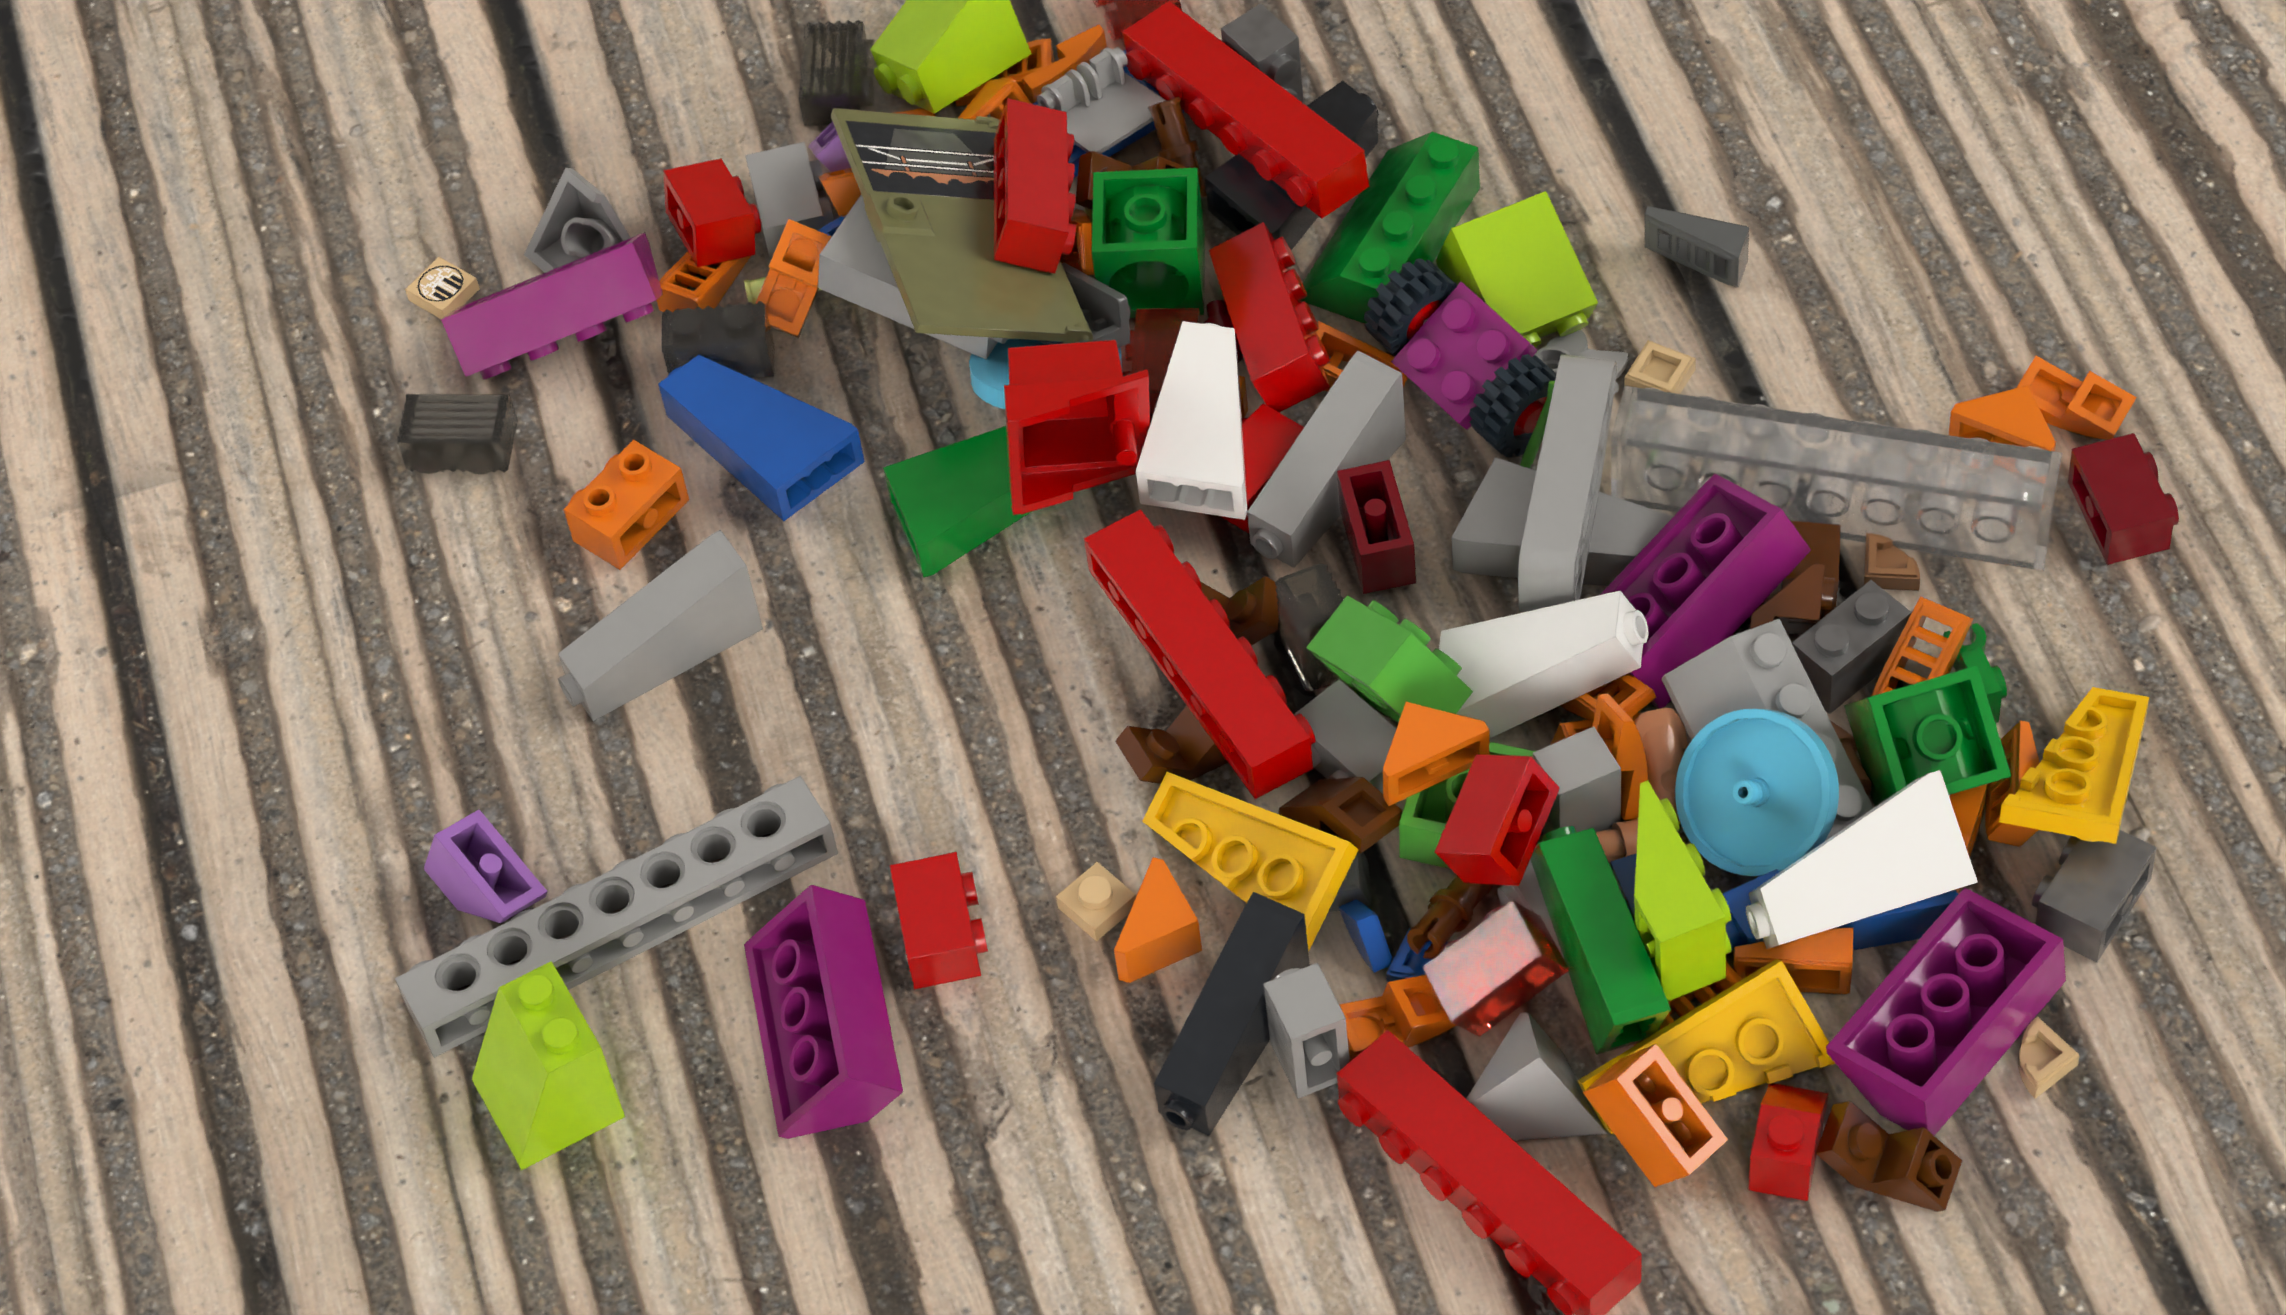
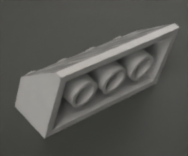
M1780 619L1730 636L1661 678L1691 741L1702 728L1714 719L1742 709H1768L1783 712L1809 726L1827 747L1838 776V809L1832 829L1826 840L1873 809Z

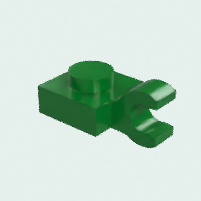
M1975 623L1971 625L1970 629L1972 644L1961 646L1953 667L1956 671L1978 665L1995 723H1998L2001 699L2007 697L2006 682L2000 668L1997 665L1990 666L1985 655L1986 633L1982 626ZM1944 632L1943 636L1948 638L1951 632Z

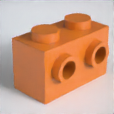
M633 440L621 453L611 457L604 469L584 489L577 491L563 510L573 541L621 570L689 501V496L681 468Z
M1656 1044L1621 1058L1583 1092L1654 1188L1689 1176L1728 1140Z

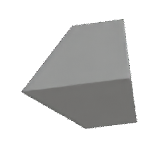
M565 168L524 256L542 271L547 272L631 237L606 196L573 168Z
M1520 1013L1466 1099L1513 1141L1607 1134L1579 1086L1578 1079L1561 1049L1529 1013Z

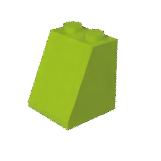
M906 0L870 49L877 65L874 68V75L880 87L887 94L898 96L909 104H915L934 114L1031 55L1010 0Z
M1546 191L1451 228L1435 260L1438 268L1457 285L1460 282L1464 283L1534 347L1541 344V337L1558 331L1560 337L1583 329L1589 324L1587 319H1589L1598 305L1594 292Z
M552 961L500 986L472 1081L522 1171L625 1117L602 1048Z

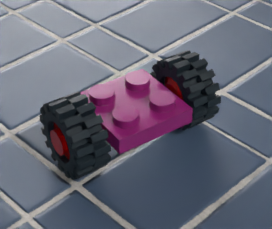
M1416 259L1414 265L1410 262L1403 264L1400 274L1394 270L1388 275L1390 282L1386 286L1380 283L1376 288V291L1380 293L1379 296L1370 298L1367 305L1372 310L1364 313V320L1367 322L1364 325L1365 329L1395 357L1391 362L1466 430L1473 427L1479 435L1505 457H1512L1513 454L1517 457L1523 455L1546 402L1549 381H1555L1556 373L1534 355L1538 351L1536 347L1464 283L1460 282L1457 285L1429 260L1425 262L1423 259Z

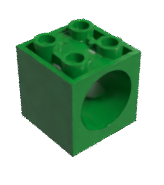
M1198 168L1093 172L1092 258L1095 279L1126 296L1130 307V318L1204 315L1205 232Z
M1978 665L1844 705L1861 763L1872 782L1870 787L1872 789L1871 797L1874 807L1914 780L1938 770L1941 771L1948 795L2011 777Z

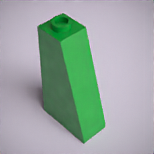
M1006 426L883 467L890 501L923 578L934 575L1031 513L1016 515L1012 513Z
M1566 826L1552 830L1542 836L1543 842L1538 843L1530 860L1595 1053L1597 1055L1639 1043L1656 1033L1671 1009L1595 829L1590 828L1576 832L1574 826Z

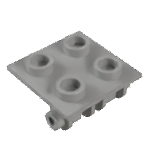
M1108 47L1101 50L1100 54L1089 60L1090 65L1086 62L1080 63L1077 66V71L1071 69L1055 82L1043 86L1042 94L1037 96L1039 106L1067 112V133L1074 134V144L1087 153L1095 151L1102 154L1151 123L1153 118L1148 110V106L1165 101L1162 97L1124 72L1123 67L1128 64V59L1119 47L1113 50Z

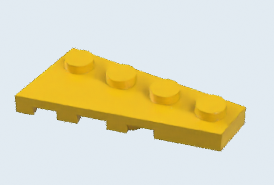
M2092 687L2066 720L2064 732L2058 740L2052 738L2045 747L2043 759L2037 767H2030L2021 778L2020 788L2016 794H2009L2003 801L1999 823L2075 836L2088 842L2102 841L2116 844L2147 715L2149 697Z
M1166 772L1142 820L1148 827L1245 903H1247L1252 893L1255 892L1305 914L1308 952L1359 850L1347 840L1170 772Z
M1775 959L1577 1080L1584 1092L1621 1058L1654 1044L1659 1047L1700 1103L1711 1100L1715 1102L1737 1095L1736 1092L1765 1083L1772 1084L1791 1078L1793 1074L1815 1067L1822 1068L1835 1064V1062L1826 1051V1046L1829 1044L1828 1039L1787 968L1781 960ZM1591 1104L1593 1110L1595 1111L1605 1130L1608 1133L1613 1134L1611 1129L1608 1127V1125L1605 1123V1121L1602 1119V1117Z

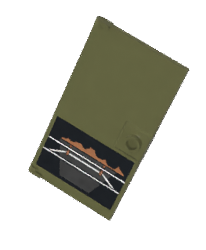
M833 108L831 119L865 202L867 217L877 242H880L916 333L1061 342V344L1092 342V332L1060 260L1055 274L994 260V137L1000 122L999 119L976 116L975 120Z

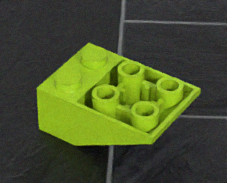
M1647 780L1640 783L1634 892L1635 925L1668 1001H1671L1726 978V954L1731 952V944L1726 932V923L1731 921V913L1722 892L1718 888L1710 890L1703 877L1705 875L1704 864L1693 843L1685 845L1678 834L1679 821L1672 804L1667 798L1659 800Z

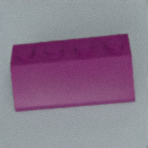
M644 232L458 307L442 318L441 321L465 377L480 372L483 380L511 369L509 360L527 353L530 361L559 350L556 341L574 333L578 342L598 335L607 330L604 321L622 314L627 323L652 313L654 309L651 302L658 300L663 294L650 244Z
M1716 473L1705 482L1600 594L1621 591L1632 606L1644 615L1648 626V640L1643 644L1641 668L1629 674L1654 690L1656 698L1650 704L1658 709L1664 708L1671 701L1661 678L1668 672L1732 636L1811 551L1781 508Z
M811 884L744 943L778 1137L786 1139L867 1122L903 1093L865 900Z
M1964 887L1826 1046L1827 1054L1881 1116L1906 1130L1924 1127L1935 1136L2066 982L2063 939Z

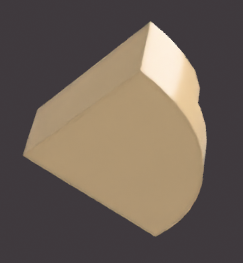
M2038 1016L2024 1031L2018 1056L2020 1077L2026 1089L2035 1099L2078 1066L2080 1056Z

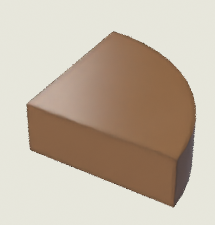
M1866 533L1864 585L1872 580L1882 589L1919 591L1920 571L1914 558L1909 557L1904 551L1893 545V540L1879 534Z

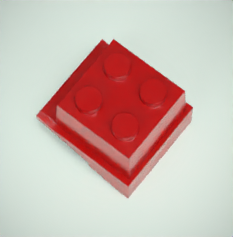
M1116 340L1008 348L1009 385H1004L1013 515L1025 514L1073 499L1074 492L1136 474L1138 461L1150 426L1148 369L1123 376Z

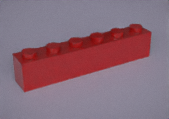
M1170 1L1122 31L1126 49L1125 55L1128 59L1126 66L1136 79H1144L1158 90L1164 100L1169 101V99L1180 97L1182 110L1189 114L1197 127L1202 130L1208 129L1222 141L1230 153L1233 155L1240 154L1254 165L1262 178L1267 181L1273 180L1287 191L1289 197L1298 206L1303 207L1305 205L1323 219L1369 187L1364 149Z
M1140 509L1085 537L1084 543L1089 572L1254 799L1312 770L1311 745L1316 742L1309 722L1301 713L1294 716L1288 708L1285 693L1278 680L1271 674L1265 677L1259 669L1258 660L1251 644L1244 636L1237 639L1230 630L1229 619L1222 605L1215 598L1209 601L1201 591L1202 585L1195 569L1188 561L1181 564L1175 556L1172 541L1163 526L1158 524L1154 527Z
M1389 1030L1337 1072L1338 1106L1345 1117L1357 1127L1365 1125L1378 1137L1381 1147L1392 1160L1398 1164L1406 1162L1419 1173L1423 1185L1433 1197L1442 1202L1447 1199L1462 1212L1465 1223L1473 1233L1482 1239L1490 1237L1504 1250L1505 1257L1510 1265L1520 1275L1526 1278L1532 1275L1547 1288L1549 1298L1565 1315H1605L1641 1283L1642 1253Z

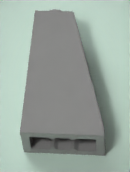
M860 195L819 254L818 288L914 329L880 242H877L867 217L863 197ZM927 334L985 360L997 342L1004 344L1008 340V338Z
M1359 350L1352 356L1247 511L1250 543L1261 555L1269 559L1277 558L1295 568L1341 515L1337 471L1389 460L1406 440L1401 372Z
M1495 457L1451 537L1453 570L1468 574L1518 578L1520 548L1536 470ZM1599 492L1583 584L1609 586L1673 516Z
M719 530L711 534L558 653L565 674L558 678V682L564 695L573 707L581 703L592 721H595L763 630L747 565L723 532Z

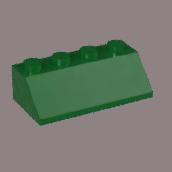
M1430 132L1389 149L1370 177L1369 187L1359 194L1304 279L1303 285L1307 297L1300 301H1305L1307 304L1366 324L1364 313L1372 310L1367 304L1371 297L1379 296L1380 293L1376 291V288L1380 283L1386 286L1390 282L1388 277L1390 273L1395 270L1400 274L1403 264L1410 262L1414 265L1416 259H1423L1425 262L1429 260L1433 263L1438 256L1451 228L1456 227L1480 189L1479 147Z

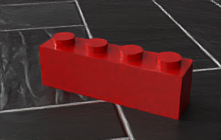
M1007 98L994 137L995 261L1055 274L1061 255H1070L1076 235V225L1071 224L1070 221L1075 206V194L1069 193L1074 178L1075 164L1068 162L1073 150L1074 134L1067 133V112Z
M1262 222L1209 249L1208 251L1233 327L1235 328L1251 382L1266 405L1277 412H1281L1329 388L1330 385L1323 366L1330 363V358L1318 335L1312 336V333L1318 330L1319 327L1308 304L1305 301H1300L1307 297V293L1295 269L1289 270L1290 267L1296 264V261L1285 239L1280 237L1274 240L1268 228Z

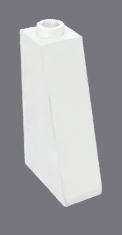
M1182 322L1136 468L1140 504L1245 520L1247 515V495L1235 328L1221 327L1213 323Z
M1616 591L1441 631L1439 650L1461 666L1462 670L1457 676L1473 691L1456 714L1484 721L1490 729V738L1641 668L1643 644L1648 640V626L1642 612L1636 610L1621 591Z
M1938 770L1914 780L1748 893L1752 904L1746 906V915L1754 937L1757 940L1763 938L1766 949H1770L1977 883L1978 881L1941 771Z

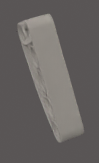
M1562 354L1560 356L1520 548L1518 565L1519 612H1527L1580 600L1608 439L1616 383V361Z

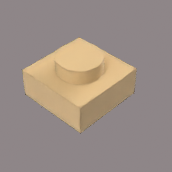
M1098 862L1056 896L1058 909L1096 942L1129 915L1136 898L1135 893Z

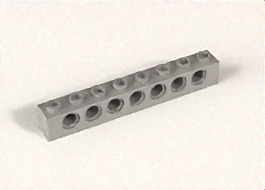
M800 775L784 784H776L770 787L762 795L736 808L720 812L712 820L686 833L670 837L662 845L636 858L626 859L618 863L612 870L584 884H577L568 888L562 895L534 909L518 913L510 921L482 935H475L466 939L460 946L432 960L422 961L414 965L408 972L396 977L395 981L411 1017L435 1058L486 1032L500 986L552 961L569 990L837 855L838 850L831 823ZM767 834H773V835L768 836V837H762V836L767 835ZM723 859L719 862L711 863L714 860ZM673 884L669 887L661 888L664 885ZM617 909H623L620 912L610 914ZM573 934V935H571V936L568 937V938L560 939L561 937H563V936H565V935ZM521 960L520 962H518V963H516V964L508 965V964H510V963L513 962V961ZM471 985L464 990L457 991L459 988L463 986Z

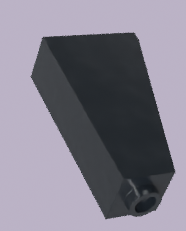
M1341 81L1307 105L1311 110L1364 149L1365 158L1379 142L1377 120L1379 113L1375 103L1368 95L1358 93L1346 82ZM1240 154L1235 155L1205 176L1208 211L1236 235L1264 222L1274 240L1283 237L1290 250H1292L1319 217L1305 205L1301 207L1294 203L1287 191L1273 180L1267 181L1262 178L1254 165Z
M1255 892L1250 896L1154 1082L1158 1112L1171 1125L1182 1130L1193 1128L1210 1136L1270 1041L1263 984L1273 980L1285 970L1292 968L1302 969L1310 966L1305 914Z

